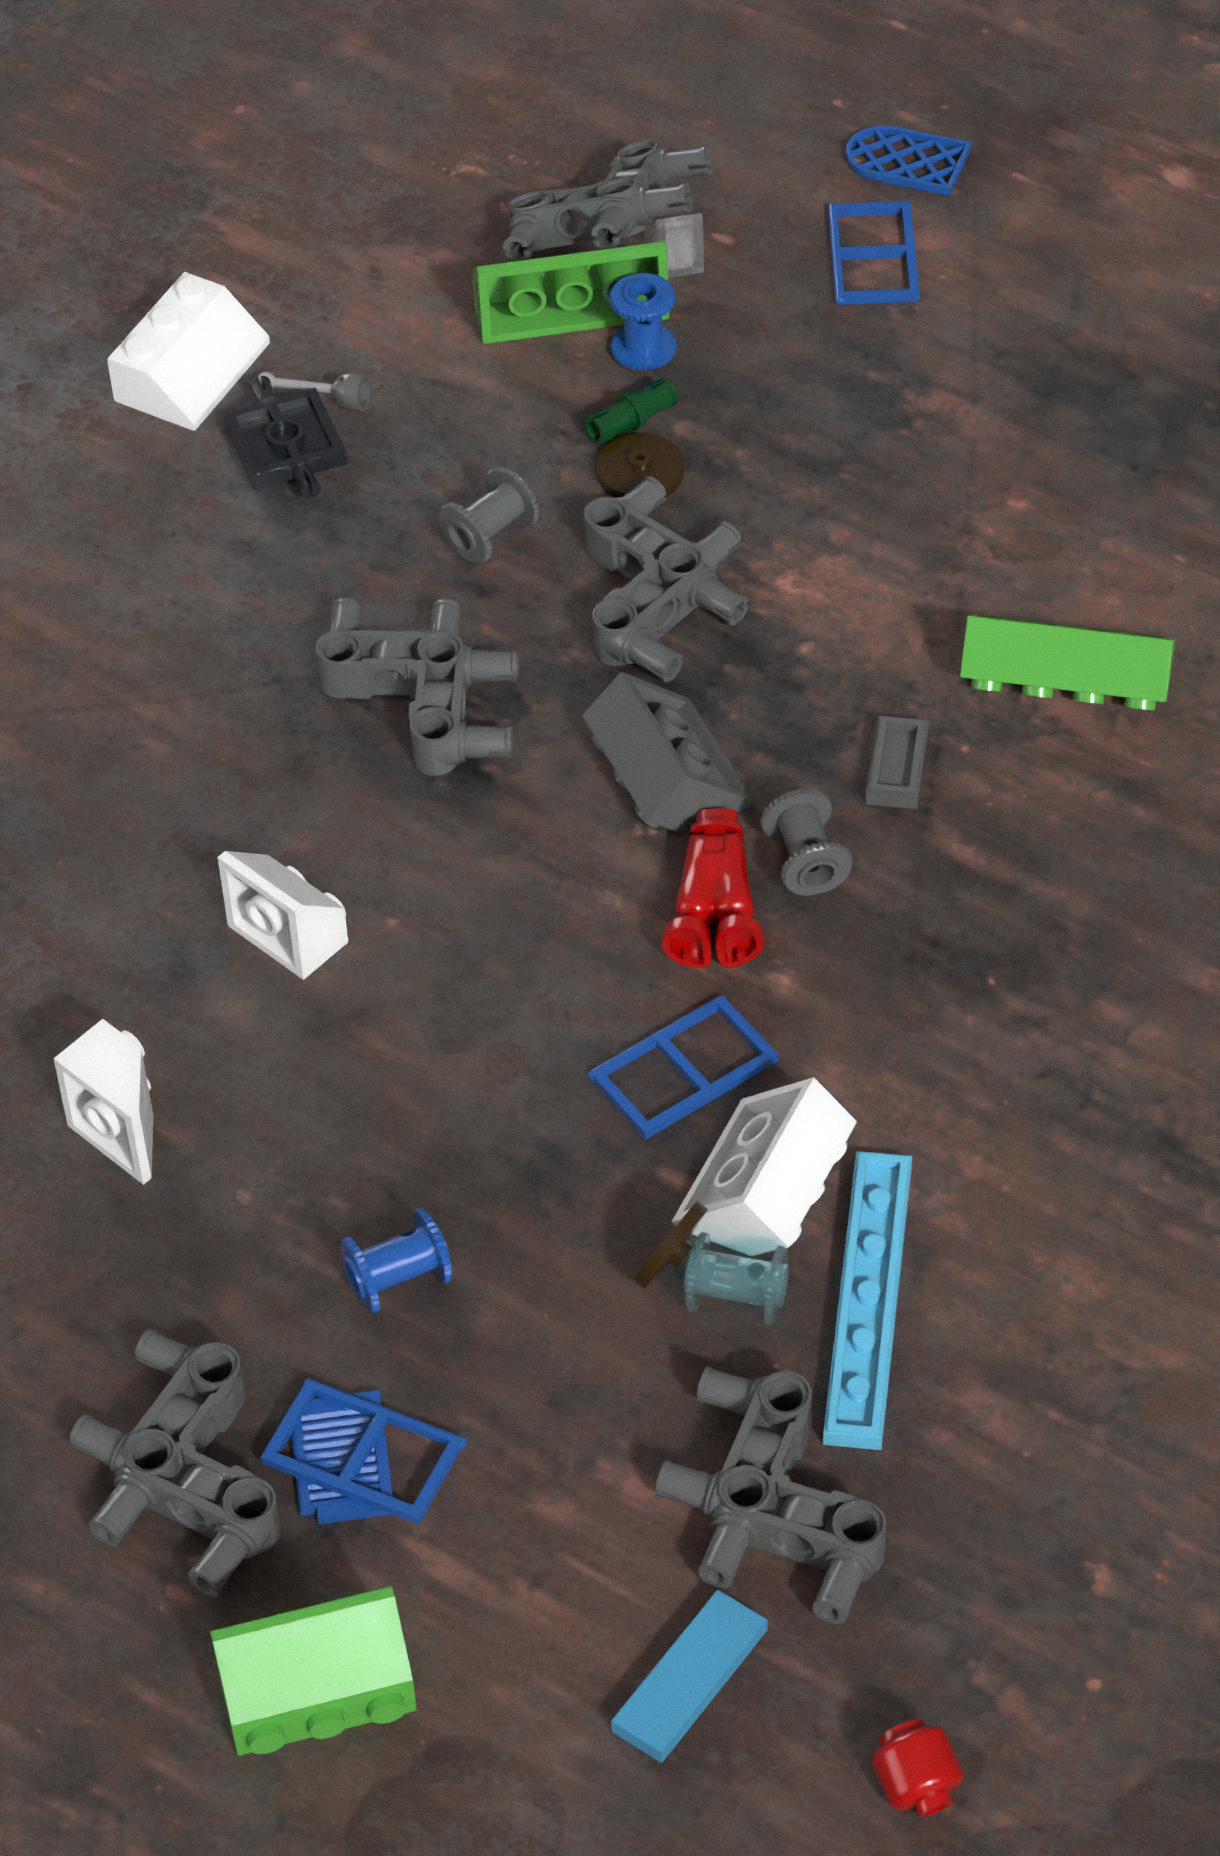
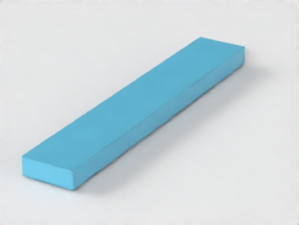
M856 1151L823 1445L882 1450L912 1171V1156Z

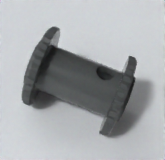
M498 466L489 471L486 477L487 482H485L488 491L468 507L451 502L444 505L440 510L439 524L445 539L461 557L472 563L480 564L489 560L492 553L490 539L510 523L526 528L534 525L538 520L539 508L532 490L517 473L505 467Z
M798 789L782 794L766 807L761 818L763 833L770 839H774L775 842H784L790 856L780 872L783 885L790 892L802 896H810L834 889L848 877L853 866L852 855L848 848L839 843H829L824 828L831 818L830 815L833 813L832 805L828 796L818 790ZM819 866V869L817 871H809L813 867Z

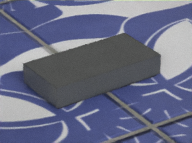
M878 715L866 788V804L918 809L929 734V720Z

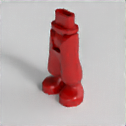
M702 809L696 813V823L689 830L683 876L676 900V919L670 921L663 929L662 948L668 957L679 964L690 968L708 967L712 954L710 930L716 923L718 925L716 931V953L719 963L728 968L742 966L755 959L762 952L764 946L763 928L753 918L754 903L748 882L743 828L738 823L737 812L733 809Z

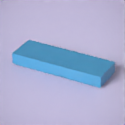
M717 1590L612 1719V1732L655 1760L663 1763L768 1631V1620L720 1590Z

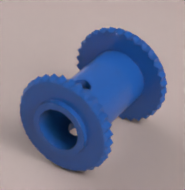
M649 273L632 274L618 280L609 292V305L611 309L624 318V329L616 332L611 341V353L617 362L627 368L641 371L653 370L664 366L675 356L677 351L676 338H674V334H671L670 330H667V327L662 326V316L667 315V312L671 311L676 299L675 290L666 279ZM638 295H645L647 300L637 301L635 298Z
M417 1208L413 1211L414 1229L363 1250L359 1249L351 1237H346L342 1240L341 1253L347 1278L354 1293L367 1311L375 1313L380 1310L378 1292L429 1271H433L442 1284L451 1281L452 1266L446 1242L437 1224L426 1210Z

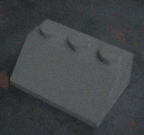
M620 672L582 715L593 733L591 737L592 742L602 753L607 755L615 768L613 771L615 779L629 791L637 804L635 806L637 815L649 826L654 828L662 826L679 833L689 831L690 827L696 823V813L702 809L730 808L738 813L749 809L755 802L688 697Z

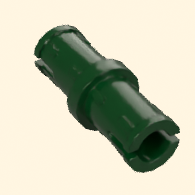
M661 377L634 393L630 391L619 395L616 402L609 407L585 418L584 426L586 433L591 441L597 442V445H602L629 429L633 431L638 430L646 425L647 419L678 403L677 390L669 379L666 380L665 377Z

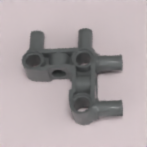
M644 140L634 142L618 151L617 156L610 164V173L606 179L601 180L599 183L565 190L560 188L548 191H533L515 197L508 203L511 220L508 225L509 237L503 243V250H507L505 253L506 258L509 262L529 260L533 251L593 241L600 250L616 248L621 238L640 233L653 221L654 217L691 213L693 210L692 194L685 195V193H689L691 190L689 184L685 182L680 185H670L674 183L675 179L711 175L713 172L712 157H705L711 153L709 147L702 145L697 148L670 152L668 148L658 146L655 141ZM569 209L580 211L586 220L576 218Z
M649 476L644 478L637 487L622 498H596L589 502L584 509V536L587 555L612 573L619 572L631 579L623 588H615L593 609V651L595 657L606 665L620 666L636 663L660 677L666 683L673 680L681 670L682 655L658 640L698 607H703L726 620L731 626L736 625L747 613L748 604L746 603L748 598L724 585V583L718 580L717 574H715L716 567L732 552L737 551L741 547L739 531L732 524L725 521L719 523L711 533L699 542L691 543L647 515L665 503L666 498L664 496L666 491L657 479Z
M339 598L333 601L329 631L318 639L315 646L320 688L325 694L334 698L371 699L373 695L409 696L410 699H415V701L409 704L413 761L415 767L426 775H444L452 771L457 765H460L461 762H466V758L512 759V725H507V727L468 726L465 721L467 689L468 686H472L473 682L506 681L518 683V650H473V646L464 643L459 636L461 607L458 602L451 599H439L433 603L430 631L359 630L360 604L351 598Z
M150 1328L138 1341L135 1349L136 1361L172 1379L134 1430L125 1434L94 1419L90 1415L84 1414L77 1420L70 1433L71 1448L109 1465L110 1471L114 1474L115 1489L95 1516L89 1521V1526H91L89 1529L99 1541L111 1547H117L144 1509H151L212 1539V1542L188 1572V1575L190 1576V1582L195 1588L206 1595L217 1597L243 1559H249L252 1556L264 1553L278 1542L281 1535V1524L276 1494L269 1483L258 1478L250 1471L237 1465L229 1468L203 1455L218 1432L227 1431L246 1399L241 1360L237 1351L230 1345L220 1342L200 1346L195 1345L190 1348ZM215 1379H223V1380L218 1381V1382H210V1381H213V1380H215ZM152 1465H161L155 1469H145ZM249 1514H261L255 1518H243Z
M707 1366L699 1381L697 1402L707 1403L744 1416L723 1469L713 1475L665 1460L656 1483V1496L665 1497L704 1510V1516L709 1517V1521H711V1528L714 1534L699 1567V1577L714 1587L729 1588L747 1547H753L827 1571L813 1604L814 1614L828 1623H845L860 1583L872 1577L884 1563L886 1547V1519L884 1513L877 1505L844 1492L834 1490L829 1494L790 1482L789 1473L794 1461L802 1460L812 1424V1390L809 1382L803 1376L795 1372L780 1371L770 1376L757 1377L754 1381L714 1370V1368ZM786 1407L792 1408L793 1410L782 1411L778 1410V1408ZM747 1501L754 1503V1505L739 1506L737 1503ZM861 1536L869 1540L858 1542L849 1538Z

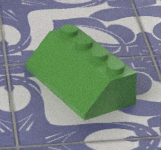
M666 241L477 266L472 271L474 305L483 344L624 325V318L615 313V310H612L609 305V292L618 280L637 273L658 275L668 281V249ZM638 295L635 300L646 301L647 297L645 295ZM667 312V315L662 316V320L669 319V312Z
M973 614L967 617L960 677L971 678V688L1001 692L1002 682L1023 685V695L1052 698L1053 689L1074 691L1073 701L1104 704L1105 695L1125 697L1124 707L1155 710L1156 701L1166 702L1168 699L1176 638Z

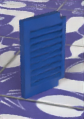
M380 1390L351 1394L382 1406ZM314 1398L291 1435L293 1459L340 1476L373 1417L323 1398ZM384 1429L355 1478L354 1483L393 1497ZM295 1477L299 1514L301 1516L317 1515L318 1524L392 1515Z

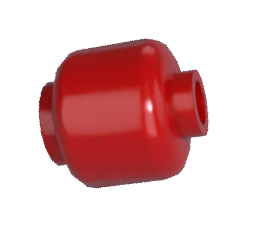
M914 1719L888 1730L878 1738L880 1747L872 1756V1765L893 1809L897 1811L916 1809L919 1818H924L938 1813L953 1804L950 1792L961 1784L963 1771L949 1739L941 1727L925 1726L922 1719Z

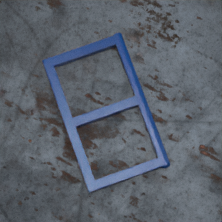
M911 201L829 204L827 208L835 303L837 305L920 302ZM902 214L905 245L840 247L838 217ZM906 258L909 289L844 291L841 260Z
M720 995L587 1072V1076L646 1140L779 1061V1054L732 1006L724 995ZM719 1012L759 1056L710 1084L670 1039L714 1013ZM657 1047L698 1092L652 1119L647 1120L608 1078V1075Z
M307 1378L260 1458L263 1465L420 1525L461 1450L465 1448L467 1439ZM314 1396L373 1417L340 1476L280 1454ZM387 1423L447 1446L414 1505L354 1483L355 1478Z

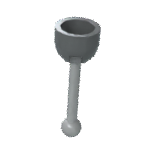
M262 372L258 376L261 385V376H267L273 388L279 387L296 390L316 388L318 392L331 393L335 402L347 410L364 412L370 402L371 379L367 373H344L336 379L334 384L276 378L270 372Z

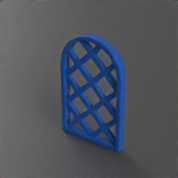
M878 125L865 128L852 136L847 142L846 161L849 168L858 176L869 180L950 196L970 154L972 142L895 126ZM874 136L879 140L865 145L863 142L864 139ZM905 140L909 145L908 148L896 151L891 144ZM935 146L940 153L928 158L921 151ZM884 147L889 154L876 159L871 151ZM915 153L919 161L906 165L901 157ZM962 153L956 163L952 156ZM864 154L869 161L859 165L853 157ZM945 159L950 167L937 171L932 163ZM895 160L899 166L897 169L886 172L881 164ZM925 166L930 174L917 178L912 170ZM952 174L947 184L942 177Z

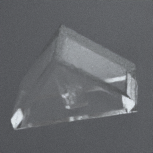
M702 213L658 219L647 225L644 229L647 244L666 241L668 249V278L704 273Z

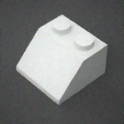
M224 851L218 856L228 926L301 979L307 978L348 943L346 911L342 903L334 895L322 893L306 882L298 870L291 866L285 867L271 856L265 854Z
M102 1019L54 1058L67 1125L144 1185L152 1178L153 1110L149 1094L151 1085L145 1072L143 1061L145 1052L141 1043L133 1034L126 1030L120 1032Z

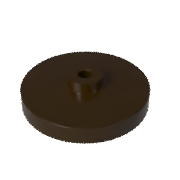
M647 433L625 435L608 443L599 453L596 462L597 479L601 488L613 498H622L637 487L644 478L651 476L664 486L666 491L664 497L666 498L674 493L683 481V455L674 443L661 436Z
M697 1200L633 1281L645 1289L669 1263L677 1268L694 1247L688 1239L709 1209Z

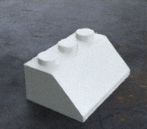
M184 272L107 358L114 401L195 431L270 344L269 335L225 286Z
M814 1077L743 1098L674 1216L672 1223L676 1226L698 1200L709 1210L693 1231V1235L749 1256L774 1250L782 1251L788 1248L799 1237L802 1230L800 1224L810 1206L824 1192L825 1185L823 1183L833 1164L846 1152V1141L857 1121Z

